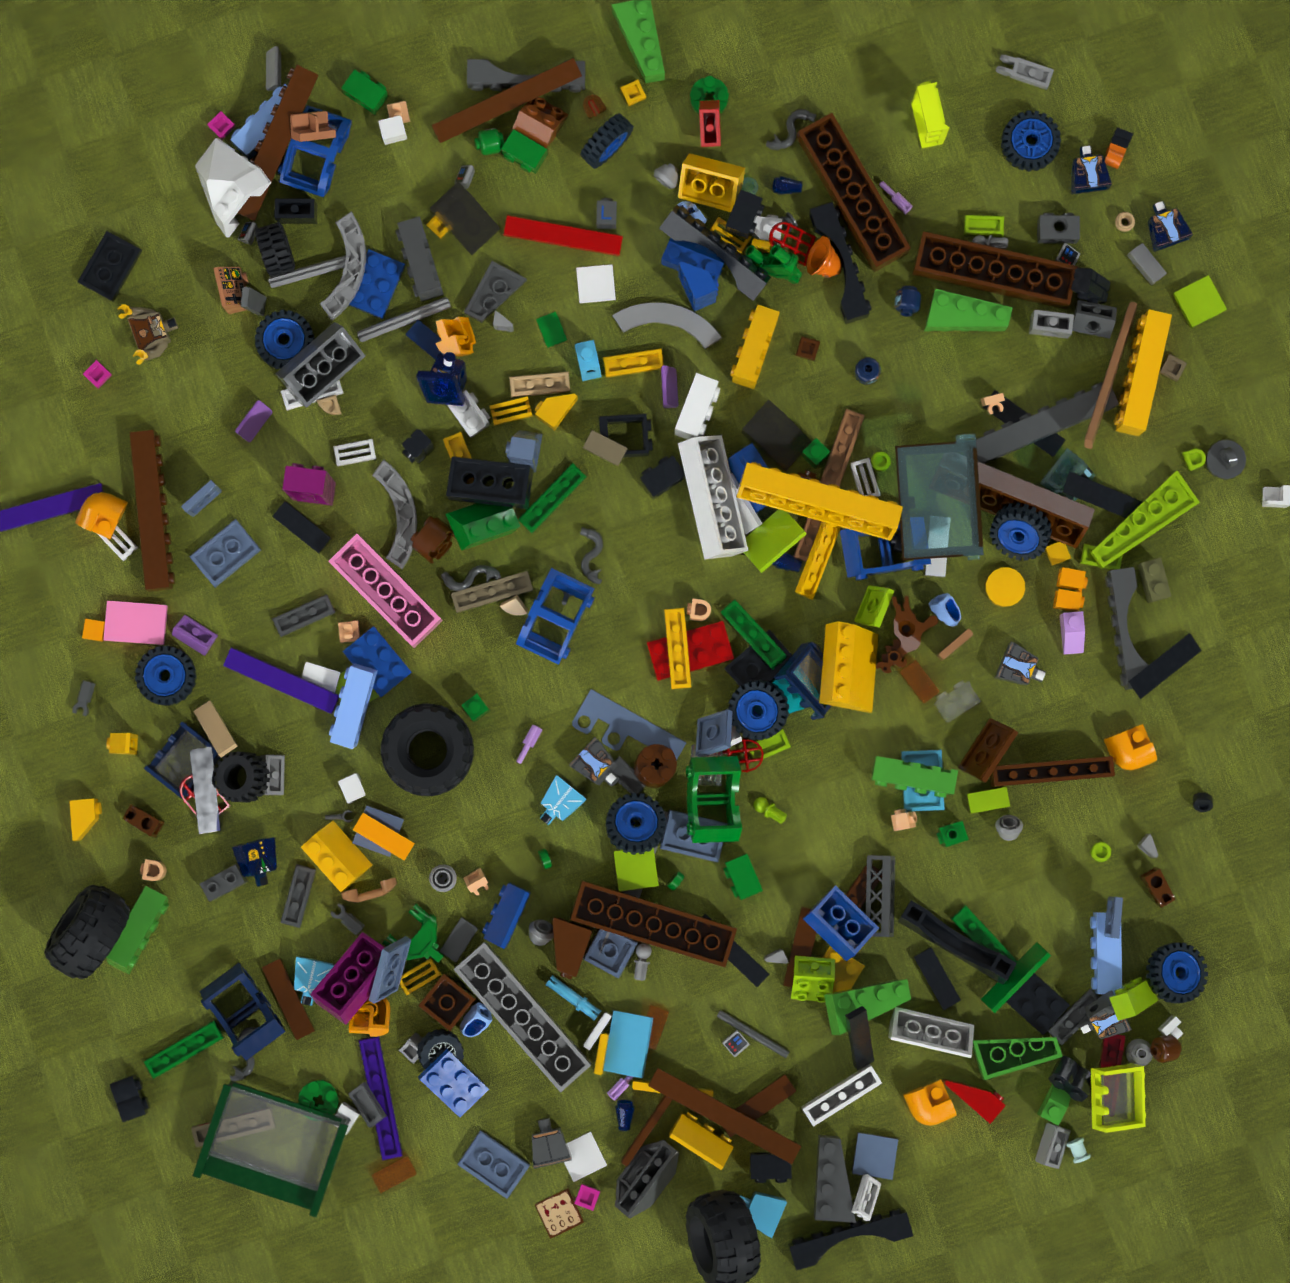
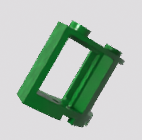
M737 756L691 757L689 766H686V777L688 778L687 834L691 835L692 843L739 841L743 827L739 805H735V793L739 792L742 770ZM726 774L725 793L697 794L699 775ZM726 804L728 825L700 826L697 805Z

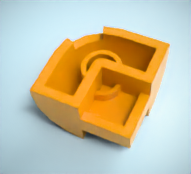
M468 317L436 321L437 333L442 340L435 343L439 351L444 355L457 357L474 353L473 344L476 343Z
M94 493L87 497L83 503L75 523L90 532L93 531L111 539L128 502L109 493Z
M1143 724L1103 739L1109 755L1113 756L1115 765L1122 769L1135 770L1157 761L1154 745L1150 742Z
M368 998L349 1021V1033L370 1034V1037L387 1034L391 1012L390 1003L387 998L375 1004L370 1002Z
M941 1079L903 1094L911 1114L915 1120L923 1125H937L957 1116Z

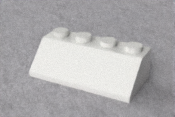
M895 1007L890 1021L888 1038L971 1058L974 1025Z

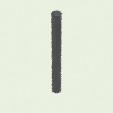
M720 1010L716 1017L782 1057L786 1058L790 1051L724 1011Z

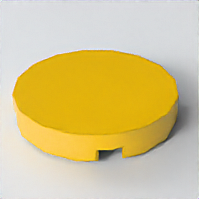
M1001 567L994 570L988 576L985 583L988 599L1000 607L1017 604L1025 592V581L1022 575L1017 570L1009 567Z

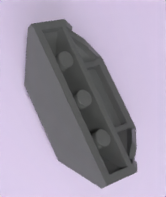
M665 1140L642 1146L628 1167L624 1169L617 1179L615 1207L628 1218H632L650 1208L676 1174L679 1152Z

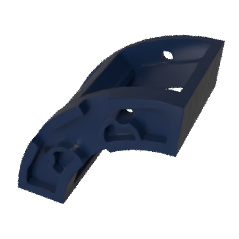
M237 963L200 991L202 996L200 1001L207 1010L210 1009L225 1029L233 1043L231 1048L238 1057L241 1055L247 1061L286 1031L277 1014H274L270 1007L271 1004L263 992L258 994L259 989L255 985V981L244 967ZM239 980L250 993L253 1000L226 1019L212 999ZM260 1009L266 1022L239 1041L233 1028Z

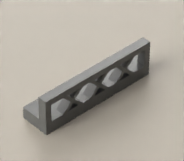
M867 855L866 915L872 921L877 919L881 923V933L875 932L873 937H894L895 856ZM872 859L883 860V868L878 873L872 868ZM877 878L882 883V889L878 893L872 889V883ZM876 898L882 904V909L877 914L871 909V903Z

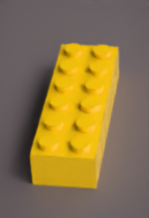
M1149 309L1137 320L1135 330H1138V334L1133 338L1131 349H1134L1127 362V368L1130 369L1128 375H1125L1122 387H1125V391L1120 395L1118 406H1121L1119 414L1117 413L1114 419V425H1117L1115 431L1139 437L1146 431L1172 314Z

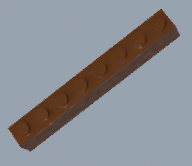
M296 65L295 68H290L286 77L290 79L287 87L282 86L279 93L282 99L279 105L275 103L271 111V115L274 117L271 123H266L262 132L266 134L264 140H259L254 150L258 152L255 160L250 159L252 164L258 165L264 171L271 182L291 139L290 115L303 112L319 76L299 65ZM270 185L261 196H250L238 211V214L255 221Z
M154 430L129 432L145 590L151 592L173 589L172 584H175V574L171 572L170 564H173L172 552H169L168 546L171 544V535L167 533L166 526L169 525L168 513H165L164 505H167L166 493H163L162 487L165 486L164 474H161L160 467L163 466L162 454H159L158 448L161 447V437Z

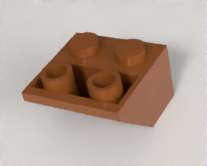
M537 97L529 101L519 111L512 130L518 131L547 148L554 141L569 114L565 113L561 108L546 102L545 99Z

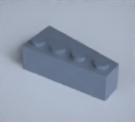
M522 430L516 432L512 436L511 442L507 441L505 453H507L509 463L530 465L534 472H536L543 434Z

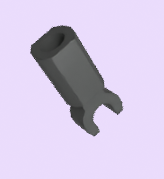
M82 680L77 697L78 703L73 706V713L77 714L78 709L82 707L84 709L82 716L88 715L89 708L87 705L91 702L95 683Z
M339 903L337 906L341 908V913L337 915L332 911L330 913L331 916L336 919L340 918L342 920L341 923L355 936L358 935L365 925L352 913H347L345 906Z

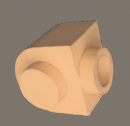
M692 598V603H688L686 615H690V620L704 621L710 616L711 606L707 601Z
M906 809L894 811L895 815H891L894 831L916 827L917 815L915 811L906 812Z
M145 859V863H142L140 868L142 879L149 881H159L165 877L167 872L164 863Z

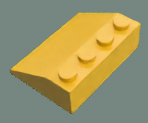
M840 621L826 624L819 703L872 713L879 634L860 626Z

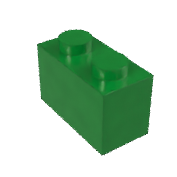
M354 69L341 87L344 95L376 115L389 97L386 91L387 88L378 81L376 83L371 81V77L364 71L358 72Z
M514 129L501 148L504 159L511 163L515 161L520 164V168L527 173L533 172L536 174L548 155L545 147Z
M748 854L725 863L726 867L723 868L726 878H731L734 886H731V890L735 898L739 897L740 900H743L763 891Z

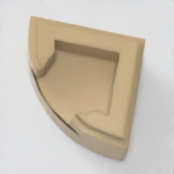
M336 394L317 400L318 405L326 413L331 415L342 414Z
M518 595L502 602L500 605L505 612L512 615H525L528 613L527 607Z

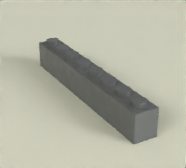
M1103 382L1092 386L1093 390L1088 392L1082 390L1075 393L1074 398L1070 400L1063 398L1055 402L1056 406L1051 408L1048 405L1038 409V413L1031 416L1028 413L1020 417V421L1014 424L1012 421L1001 425L1002 429L998 431L991 429L983 433L984 437L977 439L975 436L966 441L976 440L978 462L986 464L1092 418ZM1111 389L1104 412L1119 405L1113 389Z

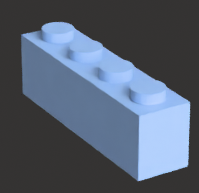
M281 86L276 88L272 94L273 96L259 106V111L255 115H250L245 121L246 124L241 129L235 130L231 136L232 144L249 160L253 159L258 153L254 150L258 141L264 140L266 135L262 133L267 122L271 123L274 117L271 115V111L275 103L279 105L282 99L279 96L282 89Z
M356 663L346 669L344 679H347L345 687L342 686L339 698H341L340 706L337 705L334 712L336 721L335 724L331 725L329 731L331 743L350 749L358 745L378 670Z
M1093 912V917H1090V928L1093 929L1094 937L1090 939L1091 949H1094V957H1091V969H1094V977L1091 978V988L1095 990L1096 994H1106L1111 990L1115 994L1116 989L1122 988L1121 926L1119 939L1105 937L1106 912Z

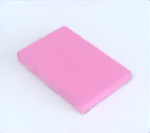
M107 601L103 640L164 645L168 606Z

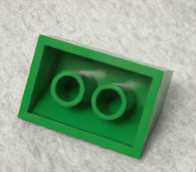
M476 503L446 514L461 551L512 534L521 527L512 507Z

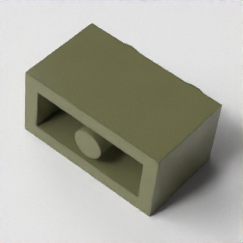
M1161 558L1137 565L1147 603L1160 601L1172 596Z

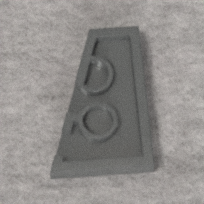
M492 261L467 305L464 314L482 323L517 291L527 279Z

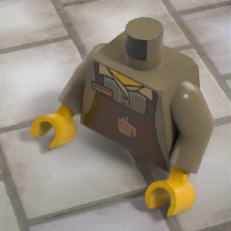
M122 304L117 308L125 312V314L118 315L119 318L123 319L127 315L130 316L127 319L138 347L133 357L139 356L141 358L136 363L140 365L144 360L160 357L168 347V343L171 342L168 332L179 328L175 317L164 321L163 316L153 309L129 307L126 304Z

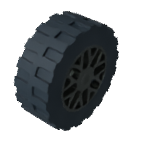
M435 1029L432 1032H428L425 1037L423 1036L417 1050L418 1059L422 1067L426 1069L447 1048L462 1061L464 1049L457 1036L445 1029Z

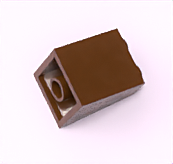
M554 917L552 922L557 971L561 972L560 976L572 979V976L577 977L593 929Z

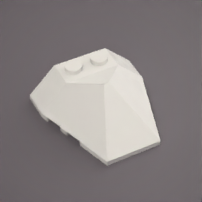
M215 138L195 167L215 222L224 235L230 237L239 225L235 215L250 196H261L271 184V181L258 165L252 164L248 161V158L235 152V149L219 138Z

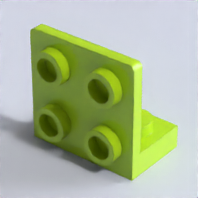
M795 956L791 999L825 1002L824 994L833 993L835 959Z

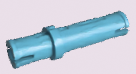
M554 975L546 983V986L574 1005L578 1012L582 1011L593 1021L601 1013L602 1010L588 1002V998L580 996Z

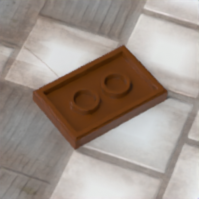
M990 718L959 764L958 769L986 783L1018 732Z

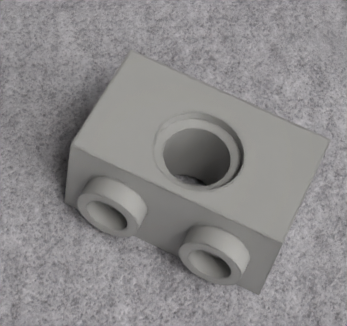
M1034 310L1031 314L1029 334L1068 339L1072 335L1074 314Z

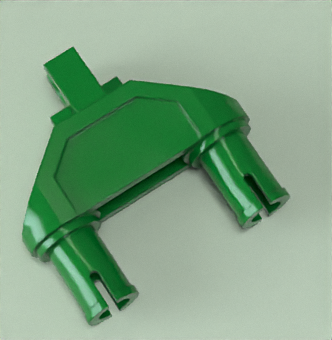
M775 244L771 248L770 254L762 253L754 245L748 246L745 250V255L753 260L758 268L765 269L768 275L798 284L802 272L796 267L799 257L794 253L787 252L779 244Z
M416 903L413 906L415 910L411 909L408 913L422 924V928L411 939L406 960L423 957L428 960L431 956L439 963L444 955L437 950L439 947L436 943L437 917L434 914L429 915ZM390 934L387 937L389 941L384 940L382 944L387 947L397 940Z

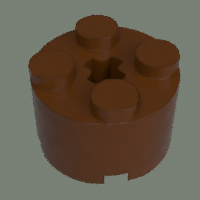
M430 516L425 521L421 531L415 532L411 537L413 542L412 548L433 564V559L439 560L447 553L453 544L451 542L452 537L455 539L456 537L453 530L442 520Z
M660 744L645 747L634 763L636 777L644 786L649 788H659L668 783L677 768L674 752ZM653 763H656L657 766H659L657 770H655V767L652 766Z

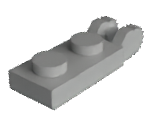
M1000 56V60L1003 63L1014 66L1013 69L997 66V73L1010 76V78L1045 90L1048 89L1054 72L1053 69L1018 57Z

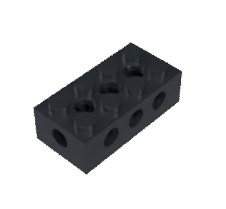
M452 457L446 496L450 501L528 509L534 470L530 465ZM473 477V483L467 484V480ZM489 480H494L491 486H486ZM514 482L511 488L506 489L507 483Z

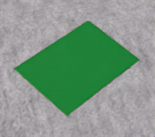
M556 311L536 319L547 348L567 341Z

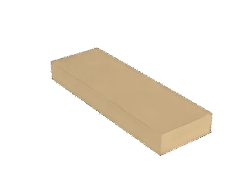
M569 372L509 377L511 398L570 392Z
M211 701L193 711L220 757L238 747Z

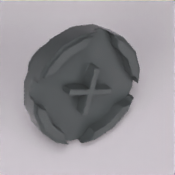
M1231 440L1218 441L1209 448L1206 455V466L1209 472L1223 480L1235 478L1243 471L1246 465L1245 451L1238 443Z

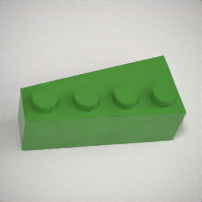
M632 0L611 4L612 14L619 25L620 31L627 42L645 83L665 80V71L651 0Z
M935 289L924 331H1005L1008 328L1013 307Z
M875 756L871 780L875 781V785L887 787L888 783L895 785L894 789L906 791L907 787L914 788L915 793L926 794L927 791L935 792L934 796L946 798V795H953L955 792L958 770H945L942 767L924 766L920 763H907L903 760Z
M145 886L130 912L129 919L120 938L106 957L108 964L130 975L142 950L147 946L151 933L156 930L161 914L164 915L169 907L167 896Z
M897 979L824 994L832 1035H841L847 1032L845 1015L861 1006L867 1010L869 1021L911 1000L907 979Z
M1057 1037L973 1040V1052L982 1080L1063 1057Z

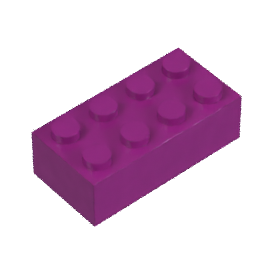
M292 463L291 466L285 467L282 490L293 501L333 506L336 482L324 470V467L312 466V469H309L297 463Z
M362 932L310 994L315 1003L347 1025L370 997L381 952L385 947Z

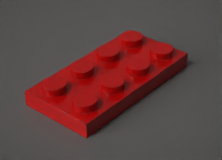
M723 621L686 631L690 672L734 660ZM667 637L647 642L657 681L670 678Z

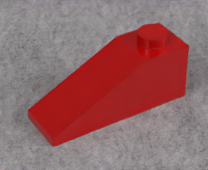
M947 1079L942 1081L989 1124L993 1122L1006 1106L1002 1102L1004 1098L996 1091L992 1094L988 1090Z

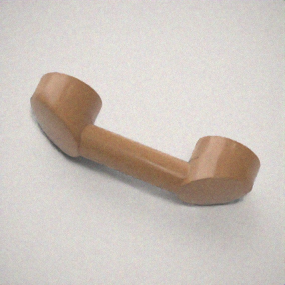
M396 878L381 881V888L361 894H358L357 889L342 892L341 895L346 901L363 902L386 895L397 885Z

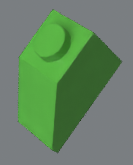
M1052 1084L1037 1114L1059 1126L1069 1106L1071 1097L1065 1090L1058 1089Z

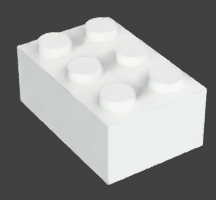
M696 373L675 427L676 436L687 440L693 437L704 436L707 426L704 424L705 420L709 421L714 406H711L712 402H717L720 394L719 381Z

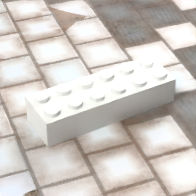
M722 435L693 437L678 443L704 560L731 557L748 551Z

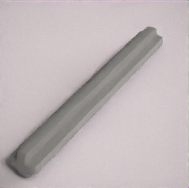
M346 255L269 277V284L271 288L342 269L345 265Z
M445 297L358 331V338L360 342L372 339L451 307L450 302Z

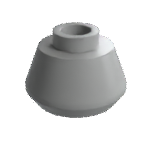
M671 163L669 165L664 164L654 170V177L666 188L673 189L676 187L679 179V174L677 173L679 170Z
M1004 815L996 821L995 827L1002 839L1011 841L1019 836L1023 829V823L1016 816Z
M448 865L434 867L429 875L431 886L439 892L451 890L457 881L454 869Z
M545 920L531 922L529 925V938L532 943L537 946L546 945L554 938L553 926Z
M1143 1039L1132 1040L1125 1050L1129 1063L1142 1066L1147 1065L1153 1057L1150 1052L1151 1045Z

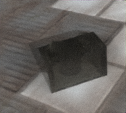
M459 182L430 207L431 214L437 218L471 255L476 253L500 230V227Z
M769 399L744 426L741 432L785 471L791 467L802 451L812 442Z

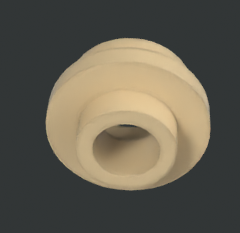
M1128 212L1118 214L1115 219L1116 228L1122 232L1130 231L1135 225L1133 215ZM1121 220H1127L1128 225H1123Z

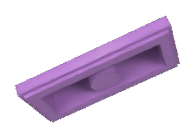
M662 366L663 407L677 408L676 369Z
M257 400L235 432L247 442H251L271 416L272 410L263 402Z
M185 614L175 625L172 636L204 656L218 637L217 634Z

